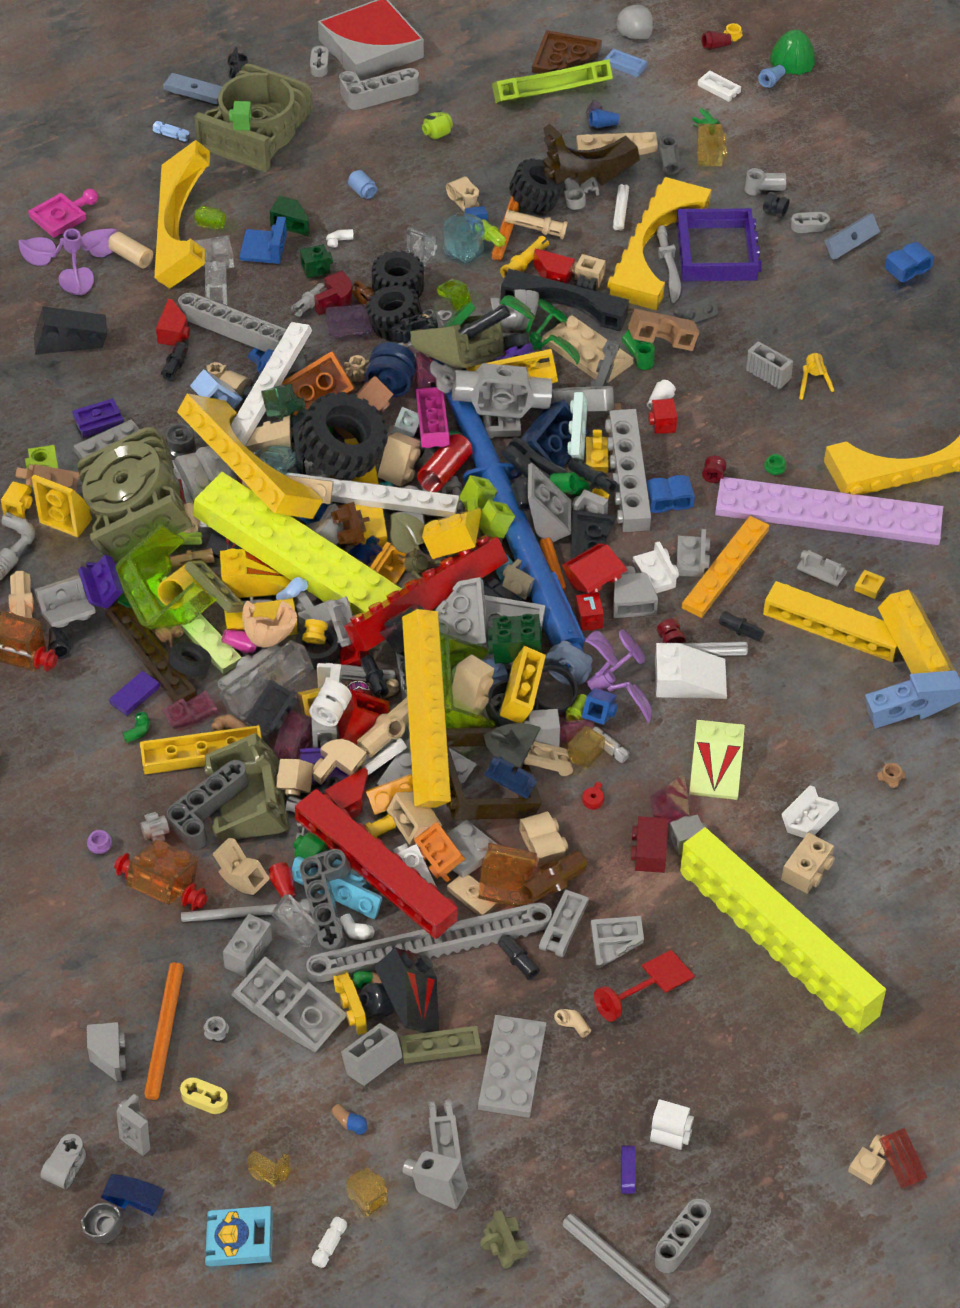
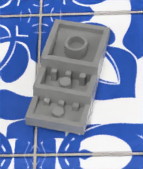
M264 957L231 995L272 1027L313 1052H316L347 1017L346 1012L310 982H307L305 985L289 970L286 969L283 972L267 957Z

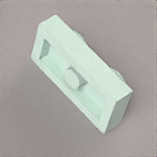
M402 407L392 433L399 432L411 438L414 437L419 425L418 413Z

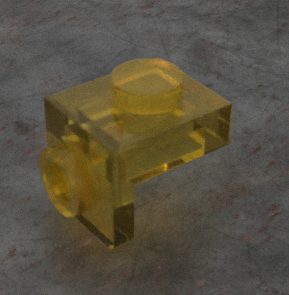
M255 1150L247 1158L250 1174L259 1181L264 1180L273 1187L280 1180L284 1181L291 1171L290 1156L286 1153L282 1155L276 1164Z

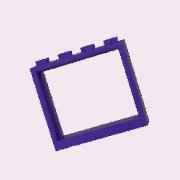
M752 208L678 209L677 234L682 281H757L758 272L762 271V260L758 259L760 257V245H756L758 243V231H754L756 229V218L752 216ZM688 228H744L749 263H692Z

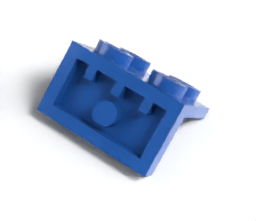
M277 217L276 225H272L271 231L247 229L239 256L240 260L280 264L287 238L286 217Z

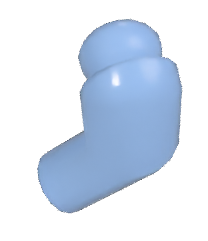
M301 577L294 578L284 590L276 594V599L284 600L296 597L301 591L303 592L307 589V580Z

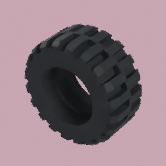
M332 392L317 398L309 407L298 433L299 446L301 451L305 452L304 457L308 462L311 461L313 463L312 466L316 470L320 469L323 471V474L327 476L333 475L336 479H342L343 477L354 479L355 476L357 478L362 477L367 472H370L378 462L388 440L387 426L384 424L385 420L382 415L378 414V409L374 405H369L368 400L364 398L362 400L353 393L346 395V392H338L335 395ZM327 427H339L347 430L356 438L359 444L351 445L337 440L332 436Z

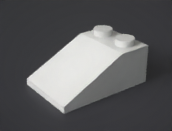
M656 643V697L727 699L725 659L680 643Z

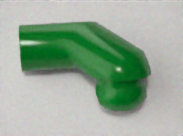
M146 712L137 713L135 715L136 723L134 728L122 732L126 743H130L147 734L151 721Z

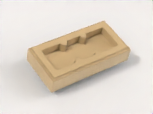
M469 874L465 877L459 875L447 885V891L478 916L490 914L500 906V899Z

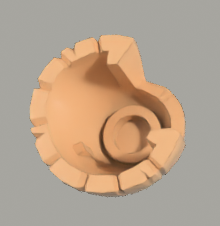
M250 601L244 604L242 612L244 630L249 640L258 647H272L280 643L291 633L296 625L297 614L292 609V606L284 601H281L274 620L266 617L252 618L255 606Z

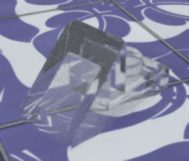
M205 262L206 298L220 304H227L226 262Z
M290 894L284 895L271 912L274 918L281 924L276 933L304 947H309L317 936L314 921Z

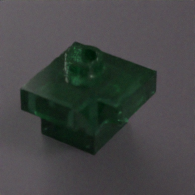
M292 384L279 385L261 391L267 417L277 416V419H282L306 407L304 398L300 399L294 394Z

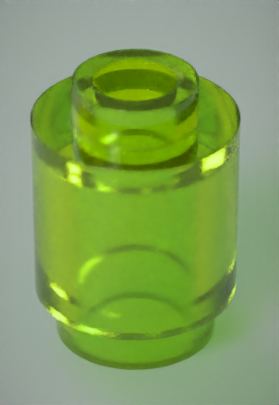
M201 205L195 211L194 220L197 221L198 226L216 230L218 228L222 229L226 222V213L222 212L221 209Z

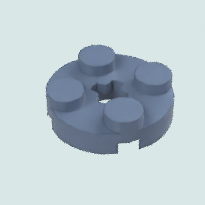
M561 641L560 644L551 647L545 657V665L548 662L549 666L554 665L566 669L574 677L575 681L579 682L577 685H581L588 679L592 671L591 664L593 660L590 655L572 646L570 642ZM549 671L558 681L571 685L563 675Z

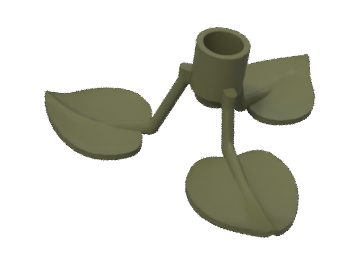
M392 514L391 542L399 552L410 553V556L404 561V567L412 576L420 579L421 576L418 573L424 572L428 565L440 564L442 560L428 561L424 555L417 554L419 551L418 545L424 542L422 538L424 524L422 521L409 514ZM458 552L449 554L447 556L455 557L456 555H458ZM412 578V579L407 580V581L404 583V585H405L407 582H409V581H411V580H414V579Z

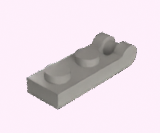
M565 889L540 941V950L546 952L550 950L555 952V955L564 957L572 936L588 905V897ZM553 936L560 938V942L552 941Z

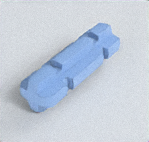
M155 121L153 124V131L155 133L161 134L162 132V135L174 139L179 138L183 142H187L190 139V132L188 130H181V128L167 123L164 125L160 121Z

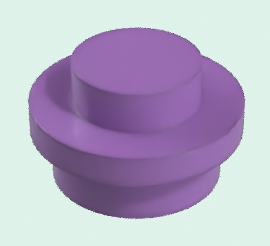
M103 830L92 832L87 840L88 849L96 854L107 852L112 846L111 836Z

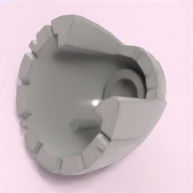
M514 290L515 297L528 306L535 315L538 308L539 293L532 290ZM491 298L492 310L502 305L499 298ZM507 306L511 316L501 320V327L511 332H520L526 329L529 319Z

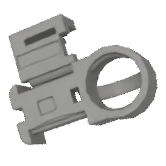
M591 177L581 185L575 180L568 178L564 182L566 206L570 209L576 210L586 205L585 192L588 193V190L594 191L596 196L599 195L598 184L594 177Z

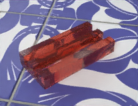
M905 1128L879 1139L901 1189L927 1178ZM898 1136H899L900 1139H901V1142H902V1144H903V1146H904V1148H905V1150H906V1153H907V1155H908V1157H909V1159H910V1161H911V1164H912V1166H913V1168H914V1170H915L917 1176H915V1174H914V1171H913V1169H912V1167H911V1165H910V1163H909V1160H908V1158H907V1156H906V1154H905V1152H904V1149H903V1147H902V1145H901V1143H900V1141H899ZM889 1140H892L909 1180H906Z

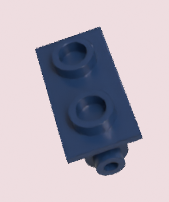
M501 756L499 758L493 757L491 765L484 774L486 777L525 799L528 798L537 784V779L534 778L533 774L531 775L521 768L515 771L513 769L514 764L503 759Z

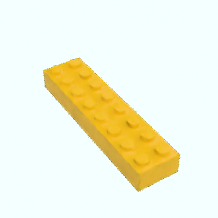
M260 726L141 741L140 748L144 775L206 766V754L254 733L261 738Z

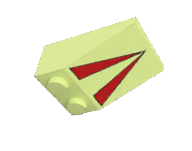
M697 720L689 795L738 800L745 725Z

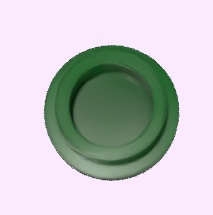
M778 454L770 455L765 460L764 468L772 475L782 474L786 470L785 459Z

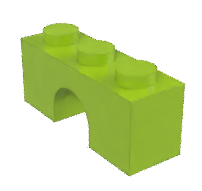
M470 475L459 496L460 500L468 511L476 508L481 509L479 527L484 535L504 539L515 515L507 504L493 501L497 490L489 479Z

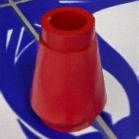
M280 862L271 866L268 876L282 901L294 899L296 893L292 868L286 862Z

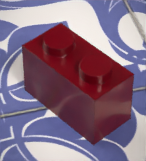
M638 816L637 826H632V840L636 841V846L631 847V861H635V871L665 873L668 818Z

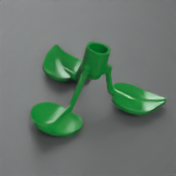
M505 296L500 304H505L527 317L529 321L525 332H529L535 315L528 306L516 297ZM539 299L538 304L550 314L537 332L532 331L529 333L530 342L535 352L537 349L541 350L545 344L553 340L578 365L580 362V352L567 340L551 334L546 340L541 342L542 337L540 333L553 316L564 323L567 322L568 317L559 309H555L551 303Z

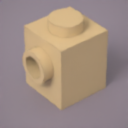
M280 759L276 788L285 790V794L289 796H300V793H310L314 764L300 759Z

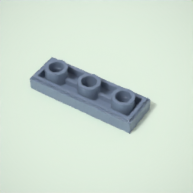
M171 73L163 84L166 91L207 101L211 104L219 103L218 95L223 87Z
M873 213L824 241L831 259H837L878 234L880 230Z

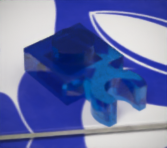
M373 535L367 539L365 545L359 543L347 553L363 564L368 565L372 562L370 557L379 554L383 549L377 544L380 540Z

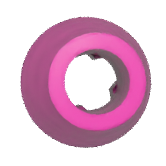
M225 629L223 632L222 643L228 644L245 654H248V652L254 653L257 646L249 640L245 631Z

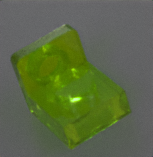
M451 279L436 287L438 295L448 298L454 310H458L471 302L467 284Z

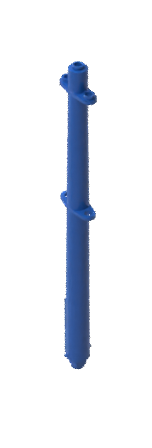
M430 357L431 361H420L417 364L416 372L420 377H435L430 372L431 362L436 361L441 365H445V363ZM452 392L445 393L462 436L467 438L472 445L471 458L476 468L467 471L463 475L464 483H467L470 475L489 479L497 490L493 501L507 504L515 515L505 538L514 560L520 559L522 561L520 570L535 578L530 597L533 603L546 606L543 628L551 647L560 644L561 641H568L572 646L584 653L585 638L556 573L551 572L524 511L518 509L512 493V485L509 480L520 477L522 473L511 463H501L473 403L453 401Z

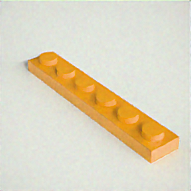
M749 516L682 602V609L702 618L767 534L769 524Z

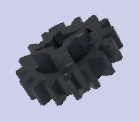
M415 315L403 318L399 321L400 324H394L392 334L394 341L408 343L411 342L410 331L438 328V322L432 316L426 318V316Z

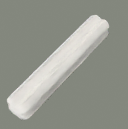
M620 184L618 186L613 229L615 231H622L624 229L629 186L627 184Z

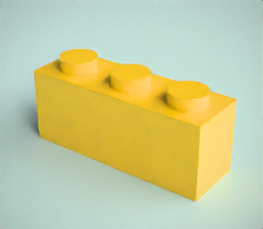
M293 598L254 603L255 609L252 618L266 617L274 620L281 601L288 603L295 610ZM224 610L226 629L245 631L242 612L227 613ZM297 621L289 635L298 634Z
M526 646L522 648L513 661L500 716L516 723H523L533 710L546 657L545 654Z

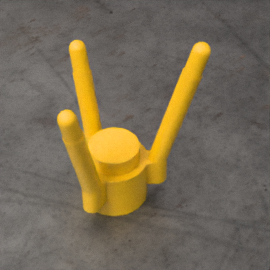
M818 353L808 355L806 358L807 365L803 366L800 400L804 398L808 373L814 376L824 375L830 391L834 392V387L824 365L822 355Z

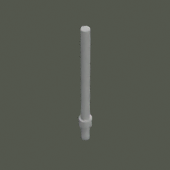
M301 899V902L181 912V921L191 922L247 917L248 914L253 916L295 912L311 914L308 899Z

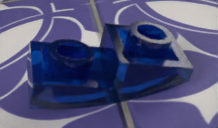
M111 1174L100 1198L123 1209L129 1204L153 1216L165 1189L136 1178Z

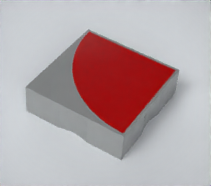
M374 0L318 21L320 42L341 62L346 71L354 72L360 81L379 75L388 69L400 67L424 58V39L389 0Z

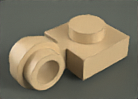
M877 1134L870 1145L873 1152L862 1147L849 1166L848 1172L872 1185L886 1160L879 1157V1154L885 1156L892 1142L884 1134L882 1136Z

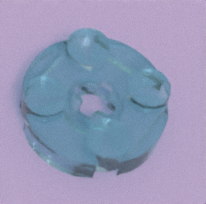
M287 446L268 447L269 451L262 452L259 449L253 453L263 462L284 475L288 473L287 469L296 464L295 451L292 453V448Z

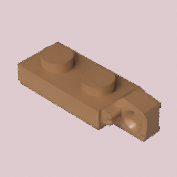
M29 464V469L17 467L15 476L16 478L27 479L26 485L33 487L32 476L37 475L71 488L76 492L80 472Z

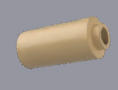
M116 232L110 236L108 243L111 251L142 269L151 263L153 259V251L122 232Z

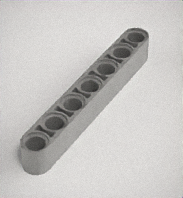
M185 293L178 298L180 309L187 317L188 322L264 352L268 349L275 351L287 330L194 293Z

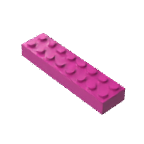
M437 387L416 389L421 446L432 448L434 446L445 447L450 445L444 393Z

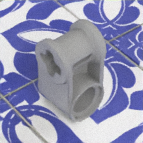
M67 1134L61 1138L42 1168L41 1179L63 1189L70 1187L75 1175L86 1159L83 1142L78 1135Z

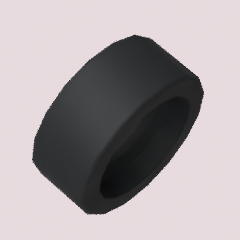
M306 627L299 632L296 637L295 647L296 656L302 665L311 669H317L318 663L334 664L340 656V643L337 642L336 631L331 627H328L324 636L326 637L325 642L332 646L328 651L320 654H313L304 649V646L308 644V642L302 640Z

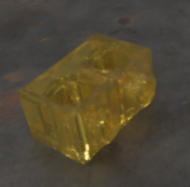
M698 124V166H722V159L727 156V146H723L726 145V133L723 132L722 124Z

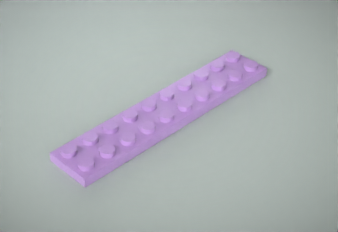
M724 477L720 479L715 515L748 519L749 516H752L760 521L939 545L943 506Z

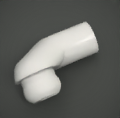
M353 229L337 230L328 234L326 237L327 245L329 247H337L338 240H353Z
M350 914L341 916V924L350 939L367 940L374 936L375 931L372 926L355 923Z

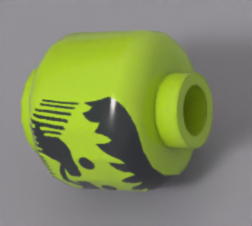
M441 110L428 114L423 119V133L433 140L446 136L450 133L453 126L452 119L448 113Z

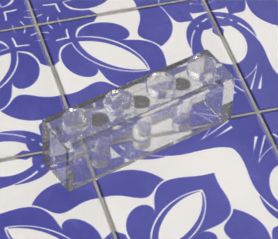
M290 640L219 693L228 713L243 722L270 679L288 690L292 684L304 678L314 667L305 646Z

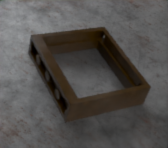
M497 727L446 728L451 802L446 803V806L450 809L453 820L527 818L536 815L542 804L536 785L527 799L518 795L519 798L465 799L449 747L486 746L483 735ZM523 763L521 769L532 775L530 766Z

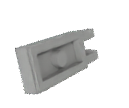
M451 1099L445 1100L444 1111L446 1116L440 1117L436 1116L437 1108L435 1102H428L429 1128L433 1153L461 1160L456 1118L453 1115Z

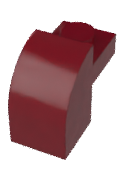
M342 270L325 277V288L327 290L314 295L315 311L318 315L337 308L343 313L350 308L352 304V283Z

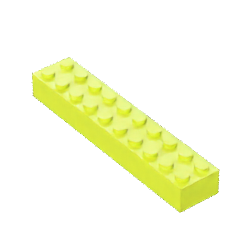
M221 472L194 499L193 516L291 581L297 577L307 580L308 587L306 591L323 602L347 597L353 616L359 613L364 614L369 611L368 607L376 602H383L387 599L386 596L389 593L402 589L293 517L274 513L253 491L224 472Z
M704 827L683 843L680 869L683 877L693 882L705 897H709L716 903L721 912L727 913L739 928L749 933L753 941L758 945H762L775 961L783 964L791 976L798 978L805 984L810 993L816 994L830 1011L838 1014L846 1026L853 1028L859 1034L880 1017L886 988L714 834Z

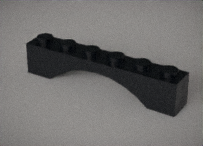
M512 269L508 270L501 284L500 300L508 295L515 297L514 290H532L539 293V299L576 308L594 319L600 327L620 332L628 315V299Z

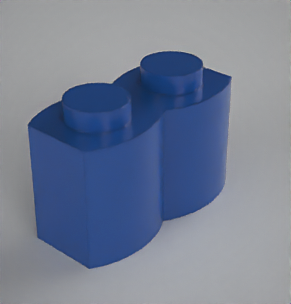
M919 242L907 244L903 250L891 252L886 258L885 269L900 282H906L916 275L930 270L933 267L934 255Z
M675 475L668 479L652 478L646 481L650 512L662 513L671 509L683 510L694 506L695 494L689 476Z

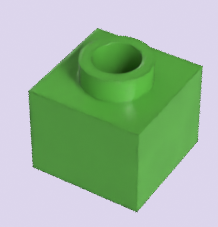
M234 101V107L229 112V120L233 122L234 130L250 131L252 119L251 102Z

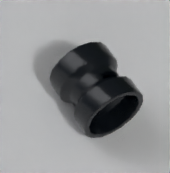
M769 192L763 204V211L767 213L773 212L776 216L783 218L789 208L790 199L786 197L780 198L777 194Z

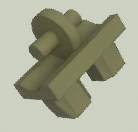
M497 1211L493 1214L494 1219L483 1230L485 1237L481 1239L480 1245L483 1250H491L493 1255H498L501 1265L505 1269L510 1268L515 1260L525 1257L529 1248L525 1240H514L512 1236L516 1235L519 1230L516 1217H504L502 1211Z

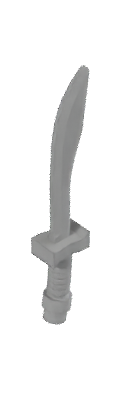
M661 225L657 228V237L661 246L658 249L659 260L663 258L666 260L669 269L671 303L675 304L681 293V282L673 259L676 248L674 244L669 246L667 230L665 226Z

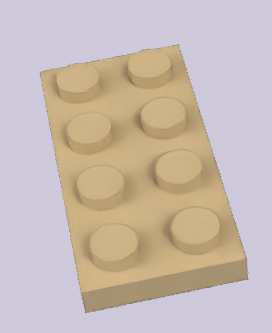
M573 315L568 317L567 322H561L542 336V342L553 334L557 337H562L574 345L580 352V362L578 365L553 340L546 344L592 378H597L598 372L596 370L598 363L605 357L602 349L607 342L606 338ZM620 348L608 382L633 364L634 358Z

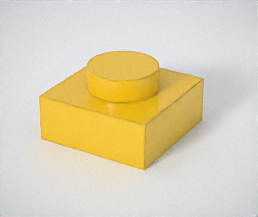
M864 570L855 584L854 591L876 599L885 583V578Z

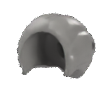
M643 5L625 7L617 18L618 32L621 36H626L630 39H649L653 31V18L650 10Z

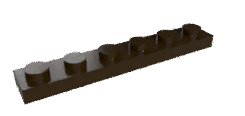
M117 603L105 609L106 617L176 706L197 697V690L184 674L171 666L167 652L132 608Z

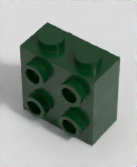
M539 614L492 618V627L488 628L489 655L494 654L495 664L512 663L524 646L542 653V633Z

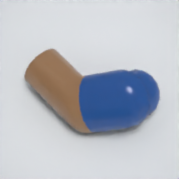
M337 1104L332 1108L331 1113L345 1129L354 1131L358 1135L364 1134L367 1131V1121L363 1116L348 1112L341 1104Z

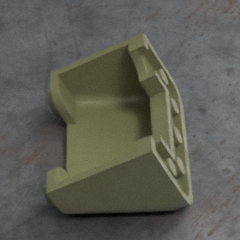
M484 315L469 316L461 325L410 331L411 344L415 350L457 369L469 368L503 356L505 350L501 321L478 334L474 340H468L467 334L459 333V330L464 328L465 324L472 323Z
M256 733L205 755L206 766L204 769L208 777L228 762L239 760L246 767L249 781L248 786L220 807L221 816L215 818L212 825L213 833L217 838L226 841L228 838L242 839L279 834L289 830L288 813L285 809L284 790L276 788L280 764L276 753Z

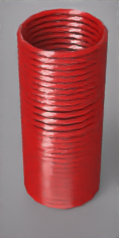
M459 434L450 435V445L440 447L419 470L417 478L425 490L439 492L470 457L472 445L464 436Z

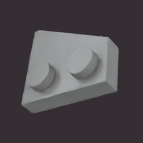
M641 916L595 919L590 922L596 969H600L644 942Z

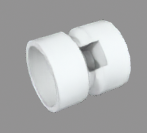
M328 680L320 689L318 696L309 709V713L316 722L325 726H335L339 722L343 710L346 709L350 702L352 694L342 683Z

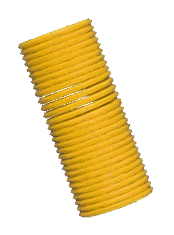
M185 565L163 580L158 586V597L167 607H179L203 588L184 568Z

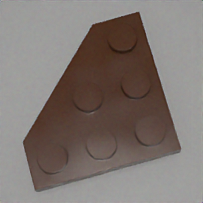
M546 30L532 65V73L541 74L562 70L598 58L602 47V40Z

